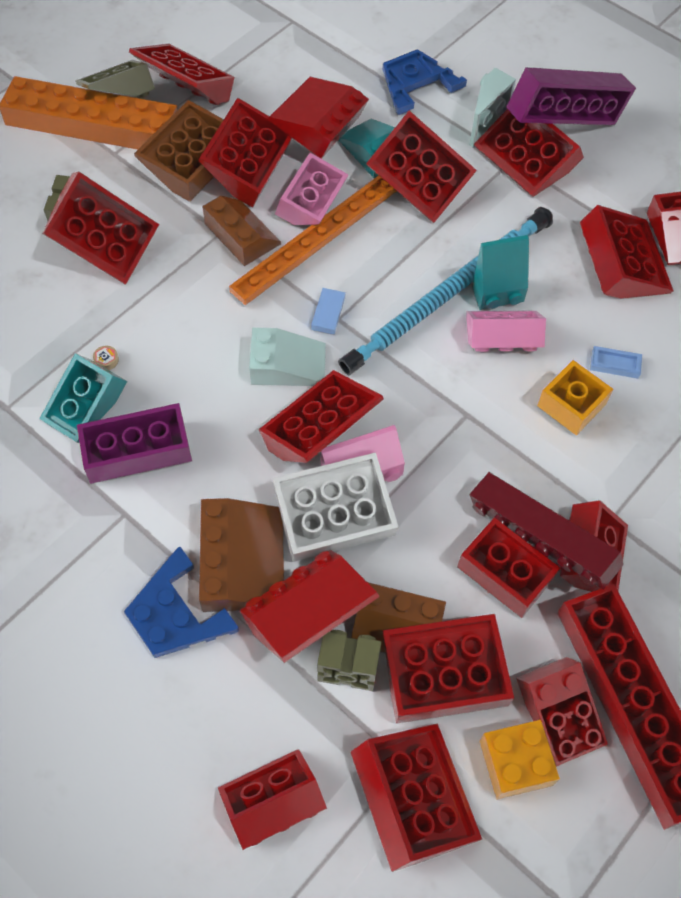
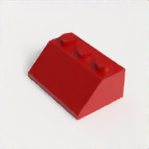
M600 500L573 504L569 521L620 551L623 559L628 524ZM560 567V577L573 587L590 592L601 589L596 585L592 587L586 584L575 571L571 570L569 572ZM622 567L607 585L615 584L618 591Z
M495 517L461 554L457 568L521 618L534 605L560 570L558 565Z
M299 749L218 787L242 850L255 846L262 842V840L279 832L286 831L291 826L307 818L314 817L319 812L327 809L316 778Z

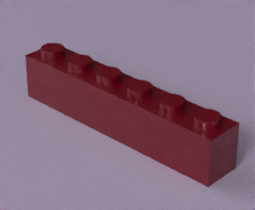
M488 472L469 494L473 503L472 507L479 515L483 517L487 515L492 519L495 517L526 542L528 541L533 544L535 549L546 557L550 555L556 559L563 569L569 572L573 570L578 573L580 578L592 587L596 585L604 590L624 565L620 551L491 472Z

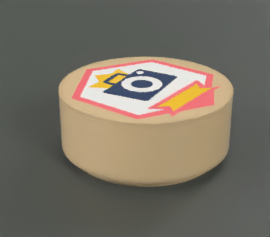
M101 346L93 353L94 362L108 370L115 368L119 362L117 351L111 346Z

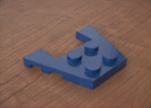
M418 49L384 62L382 67L397 115L414 109L415 102L407 94L408 92L440 80L448 91L452 93L466 87L467 79L463 76L460 78L455 76L453 70L448 67L445 69L437 65L438 61Z
M178 547L124 611L154 658L190 648V645L203 641L216 640V637L232 635L239 632V627L225 608L200 624L173 587V582L194 569L193 563L181 547Z

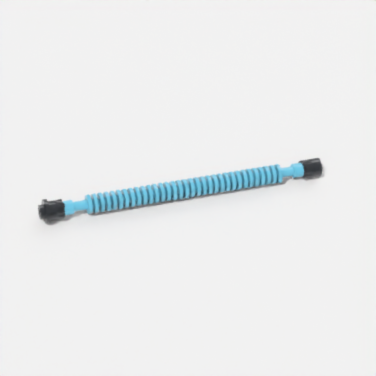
M538 207L534 214L527 218L528 221L521 226L519 231L511 230L501 239L524 235L531 236L533 233L537 234L542 229L550 227L553 224L551 211L544 207ZM478 256L380 328V330L372 334L371 342L366 346L362 345L358 349L354 348L340 358L338 363L341 369L347 375L353 374L365 364L364 361L371 357L372 352L376 349L383 351L470 285L474 280Z

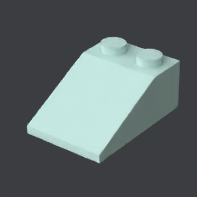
M494 68L488 74L486 73L480 82L481 88L477 99L470 146L472 147L507 110L506 106L514 92L516 79L497 68Z
M252 328L249 366L251 385L314 386L325 377L326 343L278 328Z

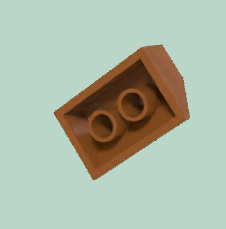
M219 196L202 206L205 225L244 266L281 245V241L238 199Z
M369 583L378 593L379 598L357 612L351 638L358 639L359 635L372 636L376 638V641H381L380 652L385 653L383 630L442 622L446 601Z

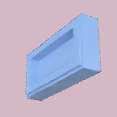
M327 288L322 289L311 330L335 335L346 292Z
M598 346L593 347L590 370L639 379L641 375L642 354Z

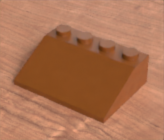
M188 100L134 153V156L173 193L191 202L214 177L199 162V158L224 119Z
M230 498L201 499L199 602L202 611L220 612L224 608L227 611H240L250 599L262 596L269 591V588L274 583L284 581L283 522L280 509L277 506Z

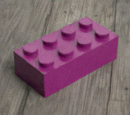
M179 403L77 425L83 467L90 484L192 461Z

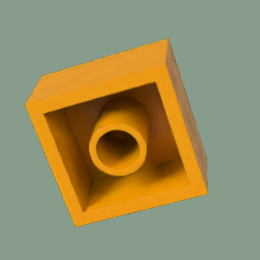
M572 360L542 390L537 406L577 436L605 407L613 388Z
M541 720L486 732L481 737L479 742L496 800L551 787L560 780Z

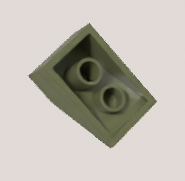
M130 60L75 80L77 85L89 90L137 96V98L148 96L149 91L155 89L147 63Z

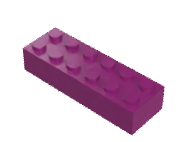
M525 67L506 107L520 123L615 125L636 87L622 73Z

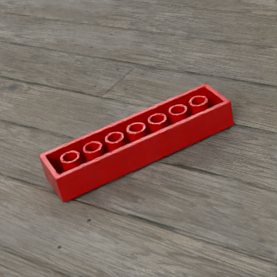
M615 584L606 586L604 590L598 589L565 601L557 614L663 829L666 830L680 824L681 710Z

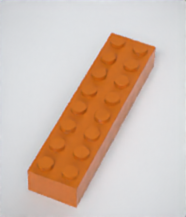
M14 76L0 102V112L7 126L137 150L177 111V105L17 76Z

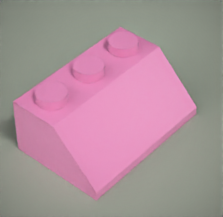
M309 153L282 195L275 215L293 225L320 224L346 181L348 174Z
M466 311L468 343L472 348H475V351L486 352L489 351V348H499V351H513V348H523L524 351H537V347H545L546 318L537 311Z
M395 425L325 447L320 452L321 466L376 453L384 481L392 482L403 475L405 462Z

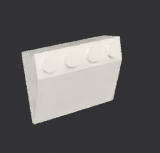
M376 453L273 478L285 535L293 562L317 556L324 551H337L396 535L399 527Z

